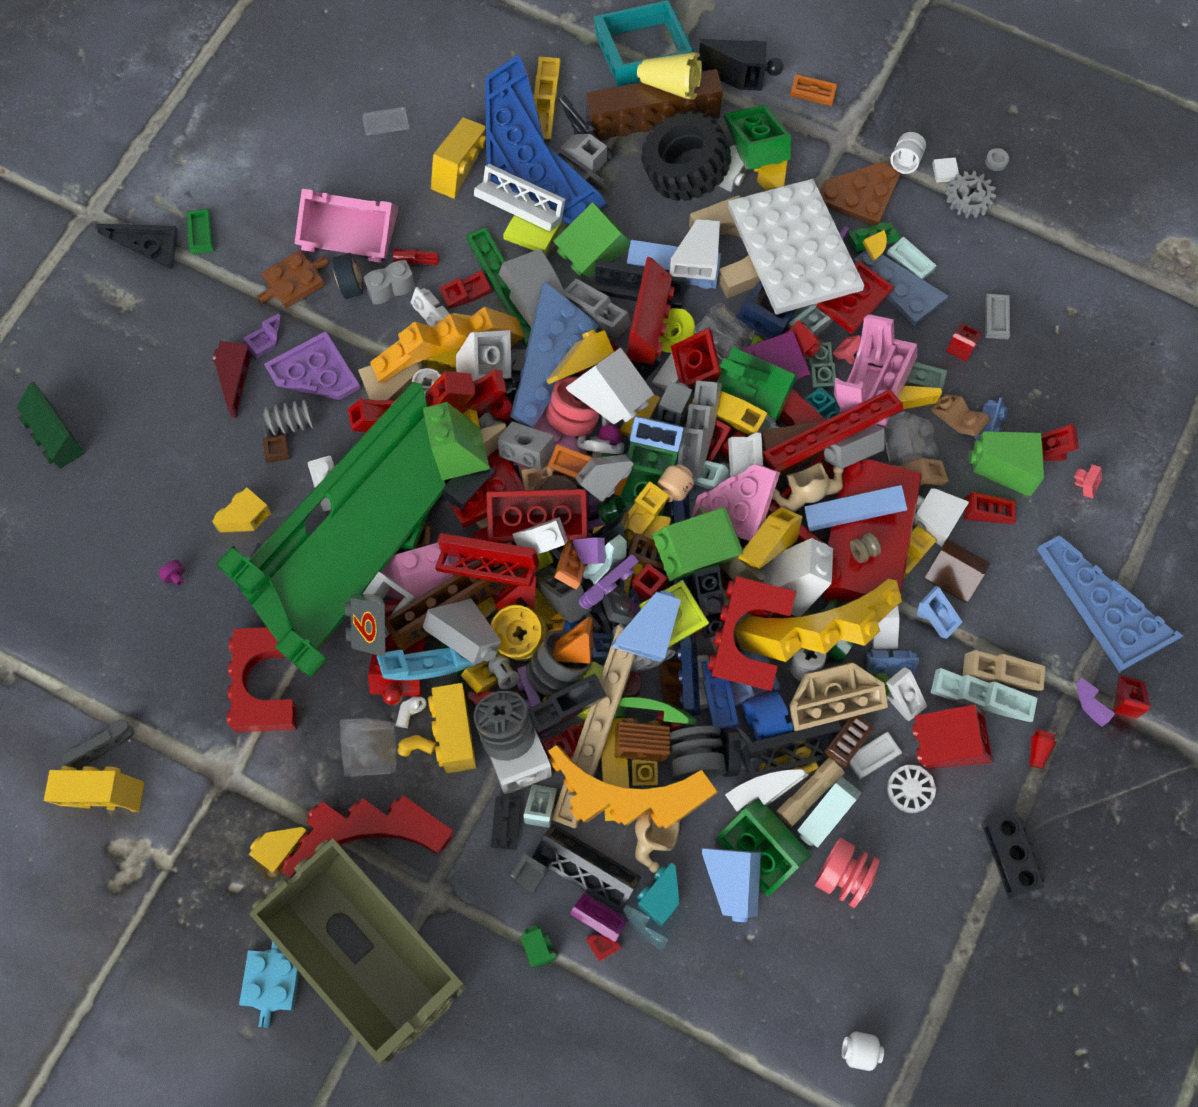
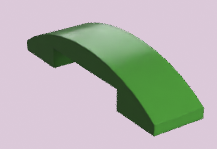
M621 698L616 716L625 717L626 707L664 711L663 721L696 725L697 721L692 715L677 706L646 698Z

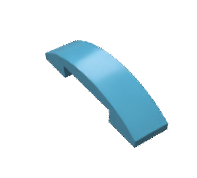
M450 647L405 655L403 650L385 652V656L377 655L383 678L393 680L433 678L458 672L478 664H473Z

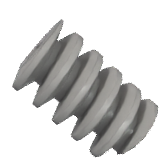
M302 400L301 407H298L296 401H294L292 409H289L287 404L283 403L281 411L277 405H274L273 412H270L268 407L265 406L264 413L261 415L265 436H269L270 429L274 435H278L279 427L283 433L288 432L289 426L293 432H296L298 424L302 430H306L307 423L314 429L311 409L305 400Z
M801 648L793 655L791 663L793 677L801 682L805 673L823 669L827 655Z

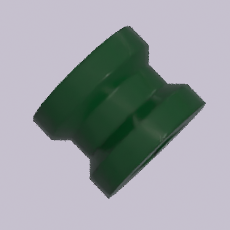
M619 496L612 497L609 502L603 501L598 504L599 515L605 524L625 510L627 511L624 501Z

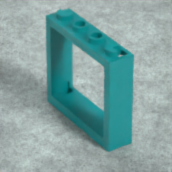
M669 0L594 16L595 36L617 87L641 82L637 76V69L643 60L623 64L611 35L665 23L678 52L659 57L694 52V47H690L689 36L684 34L683 24L681 21H678L676 9H672Z

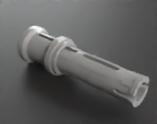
M497 651L496 657L489 661L488 668L491 673L496 675L501 689H510L518 683L520 676L511 668L509 658Z

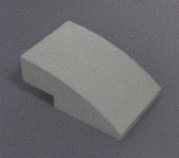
M541 249L502 263L499 275L511 291L509 298L530 327L534 324L536 306L541 295V285L544 282L566 298L554 269Z

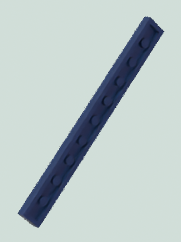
M688 493L682 501L673 500L674 506H671V517L675 523L690 519ZM692 576L674 580V584L683 580L693 596ZM695 632L680 641L681 645L677 647L678 657L682 662V669H679V681L683 684L680 704L682 709L692 716L701 715L697 636Z

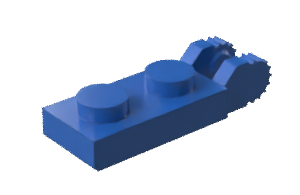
M701 662L704 678L703 685L712 726L719 727L721 730L738 727L739 723L730 680L722 678L711 679L710 670L707 669L708 662Z

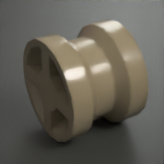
M870 532L864 534L862 539H854L850 542L852 555L859 563H864L868 561L869 557H876L881 553L878 540Z

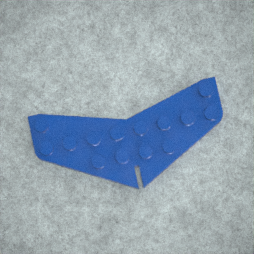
M515 56L490 73L485 79L487 165L491 164L499 169L505 168L504 171L566 199L562 221L569 225L592 202L601 210L606 208L608 205L603 196L545 144L527 69L520 56ZM496 175L491 177L492 182L498 185L501 184ZM508 183L513 192H520L516 184ZM527 192L532 201H539L535 193ZM550 200L547 201L550 209L556 211L558 204Z

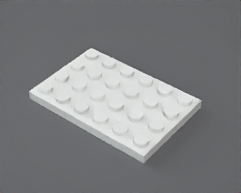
M813 179L728 201L727 207L775 314L863 291L864 283Z

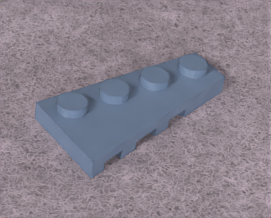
M865 250L853 259L854 264L859 260L894 286L893 291L886 299L913 326L946 302L949 297L883 254L873 262L867 250Z

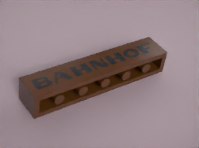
M477 561L469 566L468 569L475 570L483 564L481 561ZM497 564L490 568L492 573L498 574L506 570V567L502 564ZM520 568L513 573L516 577H519L527 569ZM455 575L386 617L385 627L399 650L404 651L430 635L423 628L428 609L467 599H472L477 606L510 584Z

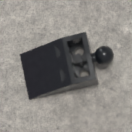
M700 39V56L698 60L702 63V72L717 69L720 81L739 90L761 91L765 71L771 76H778L783 71L784 66L780 59L772 58L766 62V42Z

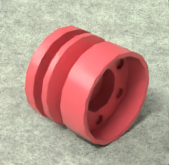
M840 837L826 859L814 886L831 894L838 885L842 888L839 900L843 902L850 892L852 895L848 905L855 908L866 897L877 876L880 859L874 856L868 865H865L868 857V852L866 851L857 860L852 858L855 845Z

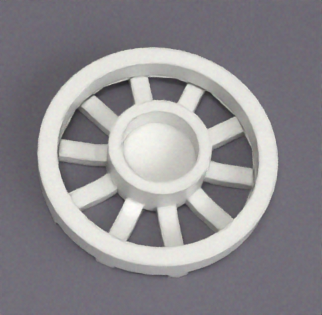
M905 765L892 773L888 780L887 792L891 802L898 809L907 813H918L932 804L936 794V786L933 777L925 769L916 765ZM905 770L907 779L905 780L898 773ZM909 770H916L914 778H911ZM922 773L926 778L918 781V777ZM894 778L899 779L902 785L892 784ZM929 781L931 788L922 787V784ZM892 788L900 789L901 793L894 796ZM922 791L931 792L930 798L928 799L924 796ZM902 796L906 798L904 805L900 804L897 799ZM920 797L926 804L920 807L917 798ZM910 800L914 801L915 808L907 807Z

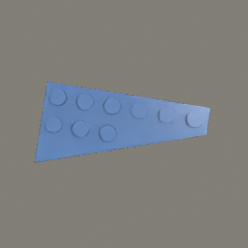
M546 282L541 285V295L536 306V316L526 348V359L524 367L521 369V380L516 391L510 416L519 424L530 428L535 426L551 400L554 385L558 382L555 381L548 384L546 381L572 346L583 339L582 334L594 329L596 331L599 326L596 321Z

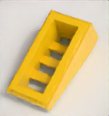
M904 386L898 399L903 404V410L936 404L942 394V389Z

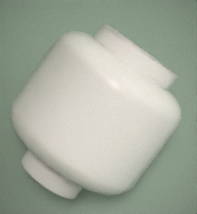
M856 1031L851 1033L849 1037H845L842 1045V1058L846 1059L849 1067L871 1071L875 1069L877 1063H882L884 1048L880 1046L879 1039L875 1035Z

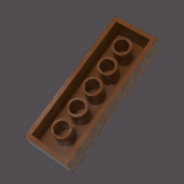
M714 69L702 72L700 87H695L694 93H697L694 100L685 99L644 83L586 92L587 122L590 121L591 125L595 127L593 132L599 140H605L610 137L649 132L654 130L653 128L658 123H663L665 118H672L680 112L683 114H687V111H693L696 114L700 112L707 114V117L720 118L723 89L718 71Z

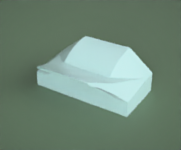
M816 303L798 308L790 319L788 327L791 328L799 320L806 323L818 335L833 320L817 309Z
M620 534L605 546V563L588 564L584 569L583 577L590 579L593 584H596L604 574L609 573L626 557L627 541Z

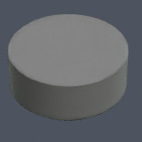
M994 148L987 154L985 159L986 166L992 171H1002L1009 162V155L1003 149Z

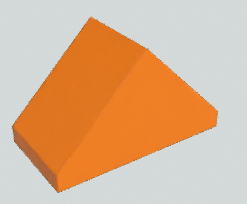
M587 617L555 642L552 657L555 661L591 663L594 649L593 619Z

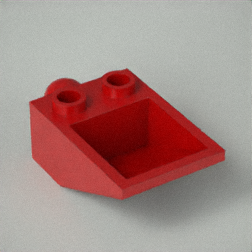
M389 634L385 638V652L399 650ZM427 637L404 650L403 654L426 651ZM372 654L368 671L370 694L382 695L384 702L388 705L398 704L403 696H420L423 679L393 680L383 678L377 655Z

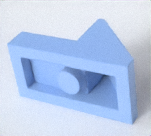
M935 586L919 603L917 616L928 619L942 638L947 639L962 623V620L938 586Z

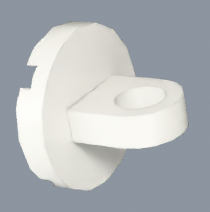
M579 436L577 440V447L593 451V458H601L602 453L622 454L624 452L625 445L623 442L618 443L617 446L610 445V440H601L596 436L590 437V440H585L586 436Z

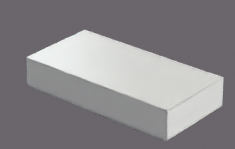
M886 732L860 748L848 764L858 780L901 755L902 751L889 732Z

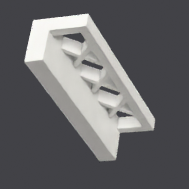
M491 164L485 166L483 182L475 187L474 196L548 231L553 230L562 221L566 199ZM491 174L496 175L501 184L498 185L491 182ZM508 183L516 184L520 192H513ZM527 192L535 193L539 201H532ZM550 200L557 203V210H551L547 201Z
M753 433L749 437H731L728 439L730 478L746 471L747 468L754 464L763 466L761 433Z

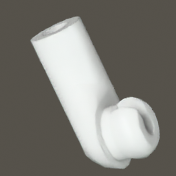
M414 696L404 701L399 709L396 726L408 728L410 717L426 707L427 702L425 698Z

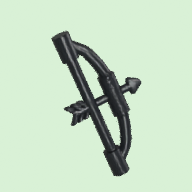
M565 94L561 96L558 101L571 122V126L574 128V134H591L599 140L593 132L595 127L591 125L590 121L585 123L572 107L573 104ZM607 147V161H610L615 155Z

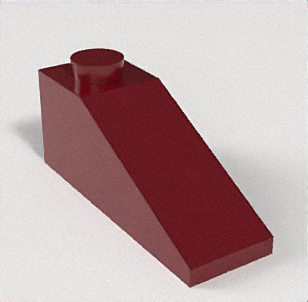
M220 341L218 349L214 351L213 362L216 365L227 408L231 416L237 418L252 354L247 344Z

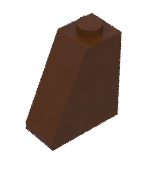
M819 422L762 430V454L764 451L818 425ZM821 451L779 471L778 480L820 454ZM763 456L765 467L772 469Z

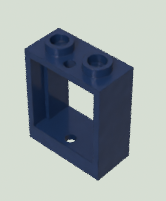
M759 281L736 318L771 339L782 333L797 309L788 311L782 320L755 303L754 300L760 291H765L761 281Z

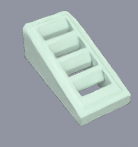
M705 460L700 478H693L694 484L712 490L718 484L729 479L730 471L723 464ZM710 470V474H709L708 478L705 479L706 476H707L708 471Z

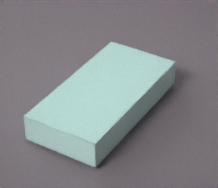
M904 236L887 252V255L896 263L923 280L937 266Z

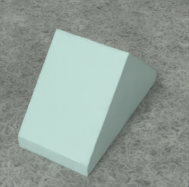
M532 784L524 812L525 824L550 828L557 788Z

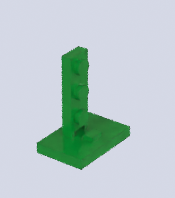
M732 347L728 358H724L720 366L723 370L717 383H722L721 391L758 407L774 419H779L798 375L736 347Z

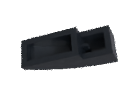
M596 673L550 695L549 699L529 708L528 712L540 736L584 712L606 698L607 695Z

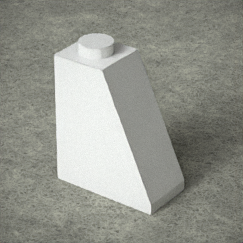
M697 219L671 257L669 274L672 277L715 280L718 263L720 221Z

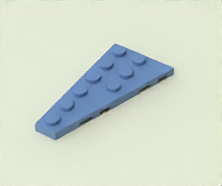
M1060 535L1037 548V551L1119 673L1183 637L1177 630L1173 631L1168 627L1160 616L1156 617L1147 610L1144 603L1118 582L1112 581L1102 573L1103 570L1097 565L1093 566L1083 558V554Z

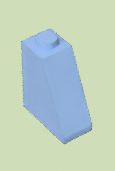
M656 592L613 641L612 648L661 662L665 659L681 599L674 598L675 595L671 592Z
M717 848L702 849V855L722 914L732 916V921L748 922V918L757 917L761 852Z

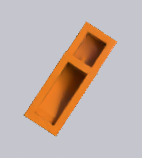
M556 445L547 467L575 478L588 461L593 458ZM628 476L619 481L613 494L621 496Z

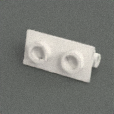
M415 288L411 304L429 326H435L449 315V312L443 306L435 308L440 302L430 290Z

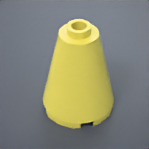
M692 52L644 59L642 64L638 65L637 76L644 84L685 99L694 100L697 96V93H694L695 87H700L702 63L697 60L700 54Z

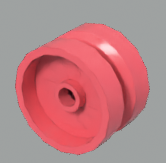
M565 377L558 380L554 385L546 417L549 424L555 430L565 435L574 437L588 435L596 428L599 413L566 389L568 385L579 377Z

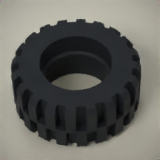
M687 111V114L677 113L672 118H665L663 123H658L653 128L654 131L650 132L646 137L647 142H644L642 147L641 161L654 189L665 198H671V200L680 201V199L691 201V198L694 197L697 199L701 198L704 193H710L716 185H720L724 180L723 175L726 176L730 169L731 150L723 130L716 120L710 116L707 117V114L700 112L696 114L693 111ZM690 149H701L692 160L683 164H672L673 160L682 152Z

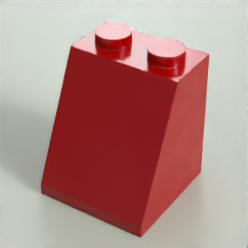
M975 704L914 716L915 723L912 724V730L915 739L918 738L920 747L916 749L919 763H922L927 769L993 763L985 714Z

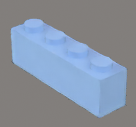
M631 240L627 265L645 268L647 257H651L669 273L671 257L678 247ZM718 253L715 280L687 278L686 285H696L704 289H716L721 253Z

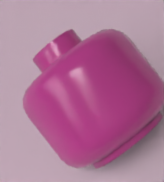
M613 424L604 425L600 428L597 438L610 440V445L617 446L621 441L622 432Z

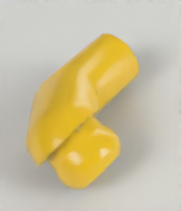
M414 735L402 739L398 743L397 751L403 757L409 756L411 751L416 749L432 755L437 743L420 735Z

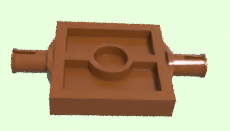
M300 250L261 272L269 289L257 295L262 304L275 297L285 308L290 307L325 286L318 274V270L329 265L327 259L323 256L312 263L306 259Z

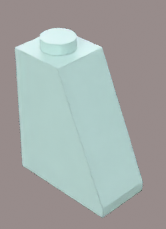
M841 777L797 830L801 833L800 838L808 845L812 846L814 844L818 848L862 792L845 778Z

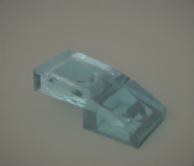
M626 905L623 913L631 926L646 941L663 951L669 939L646 927L649 916Z

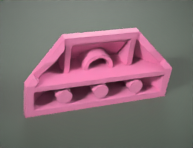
M438 543L396 554L381 571L382 574L388 576L415 596V599L455 576V574L436 571L435 566L441 553ZM447 556L444 565L452 566L460 560L458 557ZM474 561L468 563V564H467V567H469L470 565H472V564L474 563ZM392 587L386 594V596L388 595L402 600L404 595Z

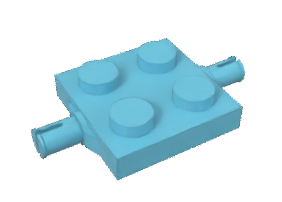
M273 941L271 950L263 952L248 950L239 1002L241 1006L255 1007L261 1010L258 1027L270 1028L272 1012L278 1010L294 1011L300 974Z

